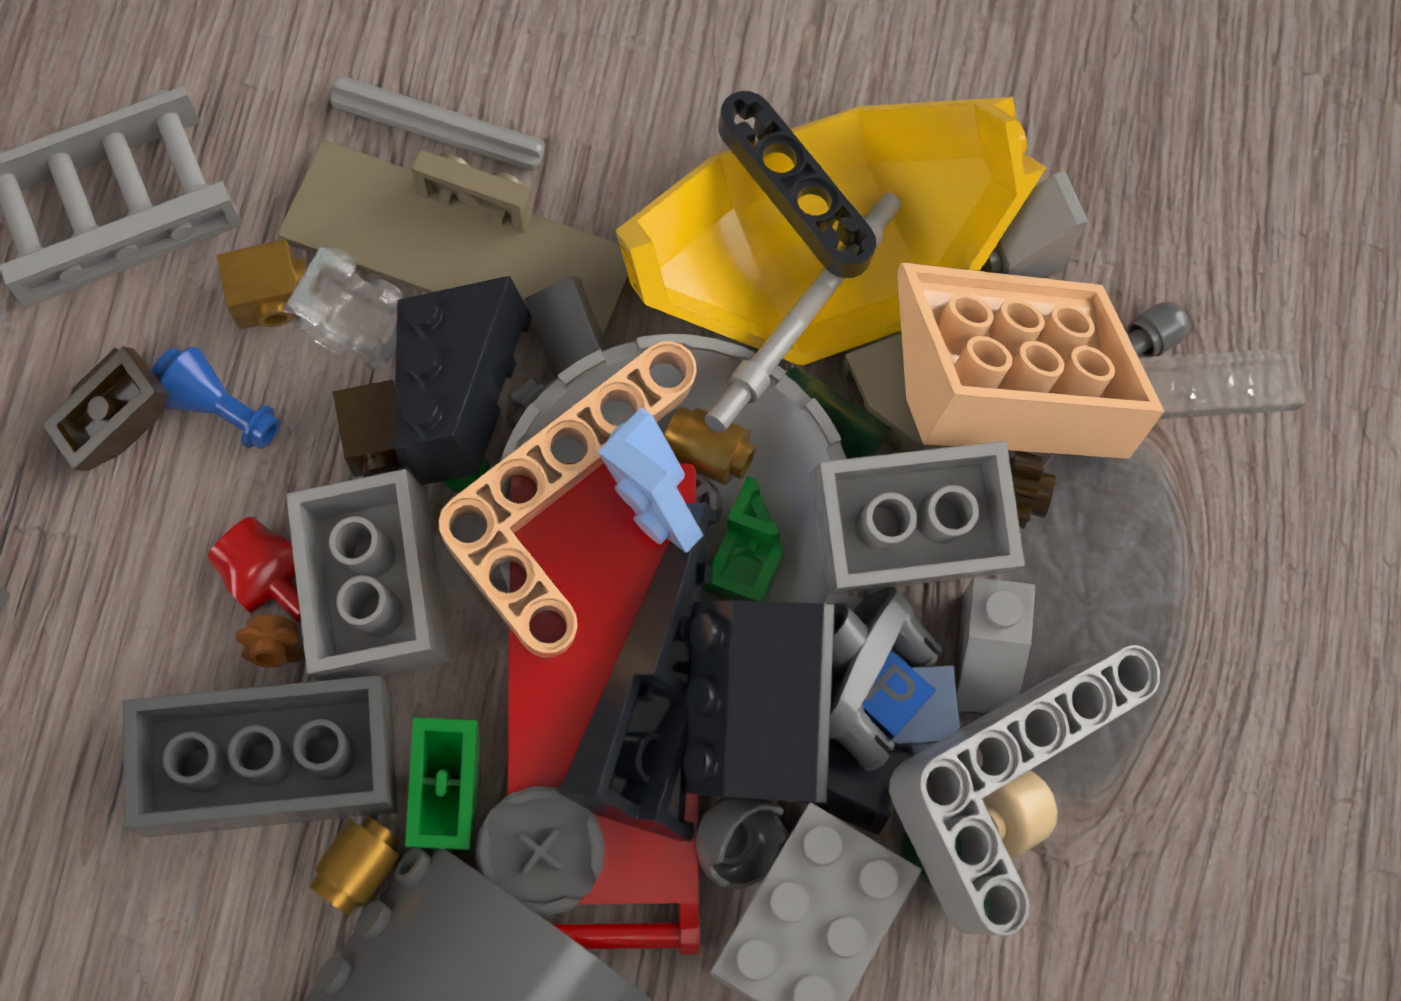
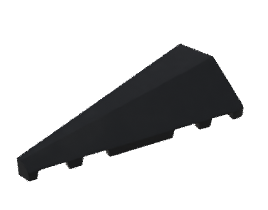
M707 503L686 504L703 536L687 553L669 541L558 792L585 809L588 807L597 816L684 842H691L694 833V823L685 820L687 793H684L685 772L683 767V758L687 747L688 706L686 696L690 685L692 647L690 626L693 621L694 602L701 601L702 586L712 583L713 566L704 564L706 529L708 525L717 523V512Z

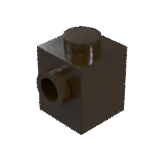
M393 380L332 391L344 458L353 476L369 477L398 471L399 468L406 467V463L394 448L395 385Z

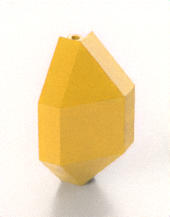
M1013 97L858 106L791 129L862 217L868 214L884 193L889 192L896 195L900 199L902 206L882 231L884 238L875 249L868 269L862 275L844 279L783 359L803 366L900 332L901 319L897 270L901 263L973 271L981 270L1047 168L1025 154L1027 150L1026 135L1021 123L1016 118ZM756 140L754 142V146H756L759 140ZM730 149L710 156L615 230L630 284L645 305L756 349H760L824 269L822 263ZM773 152L763 158L765 165L777 173H785L794 167L792 160L783 153ZM807 194L798 199L799 207L807 214L819 216L829 210L826 201L817 195ZM836 221L832 226L835 229V231L837 230L839 221ZM841 240L838 244L837 250H839L840 247L843 245Z

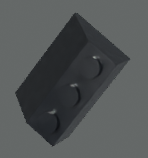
M741 600L694 602L693 621L690 626V641L692 644L690 685L686 696L688 727L687 747L683 758L685 772L684 793L731 798L826 802L834 605Z

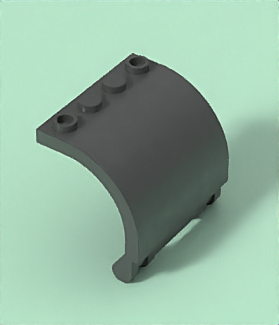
M422 847L412 848L401 858L395 869V877L378 901L369 904L360 914L356 922L354 934L340 953L331 957L322 966L316 977L315 987L305 999V1001H652L650 997L585 948L443 848Z

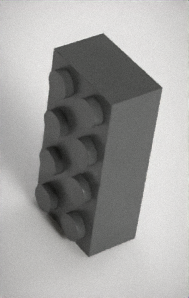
M381 675L123 700L124 829L144 838L398 813L391 689Z

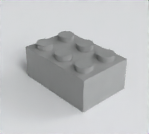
M1007 441L820 462L810 473L826 595L1005 574L1025 566Z
M406 469L286 494L307 674L320 681L376 675L386 676L450 663L425 488Z
M810 802L710 971L709 976L749 1001H848L922 869Z

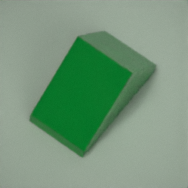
M413 717L405 847L471 849L481 784L478 720Z

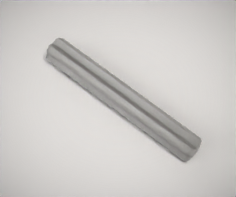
M348 77L336 79L332 87L330 102L334 108L526 170H535L542 162L545 143L541 139Z

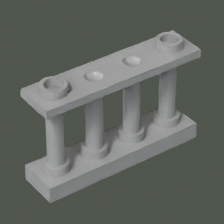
M184 85L173 90L154 92L143 101L8 151H0V205L19 253L15 259L0 264V271L5 285L25 308L243 225L223 181L208 185L201 173L184 131L185 128L201 122ZM162 137L184 193L180 197L155 206L151 204L130 149ZM109 158L130 213L127 217L103 226H97L76 169ZM54 178L74 234L69 239L44 248L39 241L21 190Z

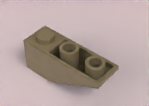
M902 333L845 354L840 376L863 425L898 453L954 447L925 445L921 440L906 400Z

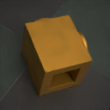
M286 239L216 254L226 305L240 330L258 325L263 327H279L288 324L296 316L308 314L303 294L313 291L308 266L304 257L294 258Z

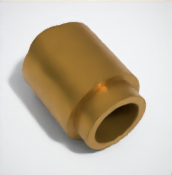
M681 406L673 415L664 434L679 464H693L696 468V473L723 485H727L733 477L743 479L756 452V446L749 443L751 431L732 422L724 433L715 432L705 422L704 418L708 411L700 407H696L691 411Z
M370 816L365 819L361 826L350 819L313 868L317 875L308 887L350 916L359 903L363 906L367 904L400 859L401 855L392 849L399 838Z

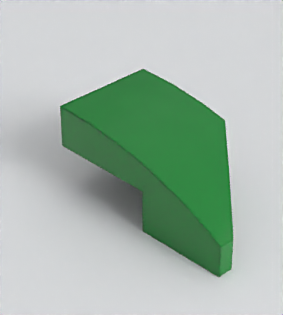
M747 476L727 517L728 530L711 564L713 566L712 583L704 585L705 591L729 600L765 601L783 561L784 550L780 543V532L774 519H771L760 495L756 479Z

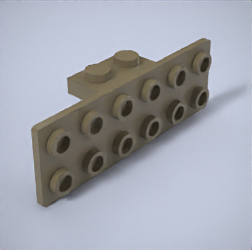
M327 140L323 141L278 231L280 238L286 239L289 244L425 293L510 276L526 304V297L569 277H580L603 339L629 280L618 243L533 214L529 187L524 186L516 177L505 172L497 171L490 174L470 167L462 158L445 152L436 155L420 149L411 170L345 146ZM532 319L528 330L538 333Z

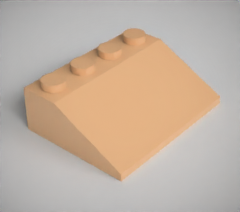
M901 263L897 270L906 400L923 444L958 447L1007 441V448L1011 451L1129 459L1164 413V409L1103 285L911 263Z

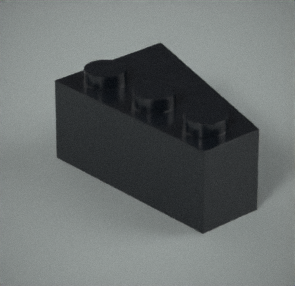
M510 276L397 300L394 448L421 486L477 475L480 472L501 411L497 402L505 378H512L517 364L513 355L521 332H528L532 320L531 314Z

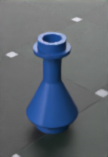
M175 347L162 354L152 368L154 375L169 393L165 409L216 414L243 431L241 443L246 448L256 446L259 449H263L276 436L280 427V419L274 416V409L269 405H265L256 412L229 395L200 348L189 347L183 351Z

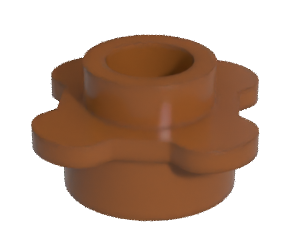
M269 614L255 616L247 622V628L240 629L236 633V641L243 644L244 647L241 654L242 658L255 665L276 668L283 666L286 662H297L303 657V650L296 646L298 642L297 626L288 618Z

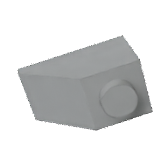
M1065 170L1051 175L1032 189L982 268L985 272L1042 278L1063 271L1088 223Z
M974 577L964 591L961 604L955 674L959 713L984 716L1020 695L1031 647L1036 585Z

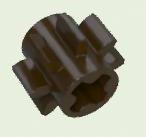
M1015 451L1014 457L1010 459V468L1019 528L1025 529L1026 523L1030 522L1031 515L1045 518L1052 500L1056 477L1053 474L1043 472L1044 468L1041 466L1044 457Z

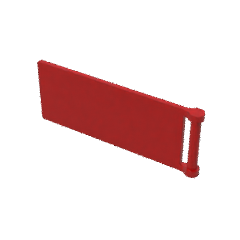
M605 463L514 533L572 606L577 617V630L572 644L564 653L556 657L544 658L531 653L509 627L508 795L533 786L561 787L670 541L666 539L662 544H658L636 524L634 517L637 514L616 492L614 487L617 483ZM680 464L685 476L676 487L686 504L696 503V468L693 464ZM524 475L510 477V502L516 504L525 503L535 496L537 487L533 480ZM510 562L509 593H514L525 584L527 574L519 564ZM550 610L541 611L531 619L529 630L537 641L550 644L559 641L565 635L566 623L563 617L556 612ZM686 794L685 820L694 823V833L691 842L677 841L597 816L593 813L598 819L605 842L603 869L591 892L576 905L679 903L678 922L552 925L586 950L678 949L679 955H699L698 857L695 845L698 827V795Z

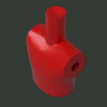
M247 517L241 520L214 544L207 555L208 561L221 576L225 588L248 612L252 614L273 598L297 623H300L297 587L291 582L296 575L292 544L282 535L275 534L266 528L255 517Z

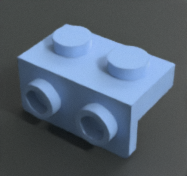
M641 408L627 422L619 425L611 433L608 441L598 453L617 483L614 487L616 492L637 514L634 517L636 524L658 544H662L666 539H669L687 553L703 534L676 487L684 479L685 473L653 415Z

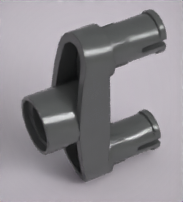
M886 587L872 593L853 611L844 603L834 604L829 739H836L858 760L861 767L867 771L881 767L889 758V754L886 751H892L894 747V741L888 735H885L863 711V701L880 673L892 647L911 668L931 667L938 659L936 653H941L942 644L936 638H933L920 624L919 620L913 615V606L895 587Z

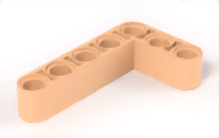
M664 341L649 347L456 495L442 509L439 518V530L447 550L521 643L534 655L547 658L556 657L564 653L573 642L577 630V617L572 606L514 533L604 464L598 451L606 444L611 433L618 427L604 420L600 409L605 403L611 400L626 402L631 406L634 414L643 408L652 414L656 422H658L684 401L690 392L697 371L696 361L692 353L682 344ZM661 363L673 365L679 370L682 382L674 388L661 387L652 380L650 369ZM571 437L583 444L586 449V456L576 464L566 465L554 458L551 452L552 445L561 438ZM514 475H524L534 481L537 492L531 500L516 504L503 496L501 492L503 483ZM464 513L480 515L487 524L485 534L481 539L473 543L458 541L451 534L453 522ZM503 562L517 563L527 574L525 584L514 593L500 592L490 582L492 570ZM550 610L563 617L566 623V633L559 641L545 644L537 641L532 636L529 625L531 619L541 611Z

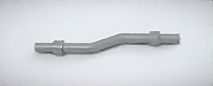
M889 192L884 193L868 214L863 217L876 236V248L884 238L882 231L902 206L900 199ZM855 243L850 246L843 244L838 251L842 253L850 250L857 255L859 246ZM824 267L752 359L740 362L727 379V390L704 418L706 424L712 430L724 433L747 403L753 404L760 398L770 385L769 375L845 278L833 275Z

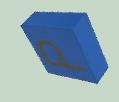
M891 650L863 701V711L879 729L893 740L931 698L936 689Z

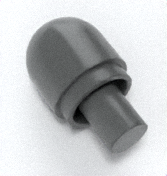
M1161 302L1137 315L1128 326L1129 335L1127 336L1137 356L1140 354L1148 358L1160 356L1185 339L1189 331V318L1181 306L1172 302Z

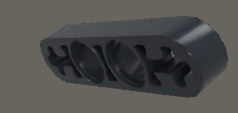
M738 91L729 95L721 106L718 120V133L723 142L829 272L841 278H854L862 275L868 269L877 246L876 236L871 227L767 100L751 91ZM735 115H739L744 120L753 117L755 119L754 127L752 128L745 121L736 124L734 122ZM755 137L759 139L756 146H754ZM773 152L783 153L792 160L794 167L785 173H777L765 165L763 158ZM807 194L817 195L826 201L829 210L819 216L807 214L799 207L798 199ZM836 221H839L837 230L835 231V229L832 226ZM840 240L846 246L854 243L858 245L857 255L850 250L842 253L839 252L837 247Z

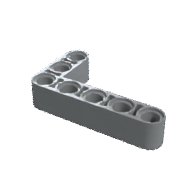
M1130 645L1089 654L902 762L894 770L889 786L893 805L946 916L954 928L968 934L1008 936L1016 933L1025 924L1029 914V900L1026 890L982 799L1149 699L1156 692L1160 683V669L1157 660L1146 648ZM1072 696L1074 697L1075 709L1072 704ZM1025 721L1028 723L1030 730L1029 739L1025 732ZM977 748L980 749L983 757L981 769L976 759ZM928 775L934 783V796L932 800L928 796L926 789ZM957 834L962 843L960 857L957 856L955 851V838ZM986 894L988 895L990 902V908L987 916L985 915L983 908V901Z

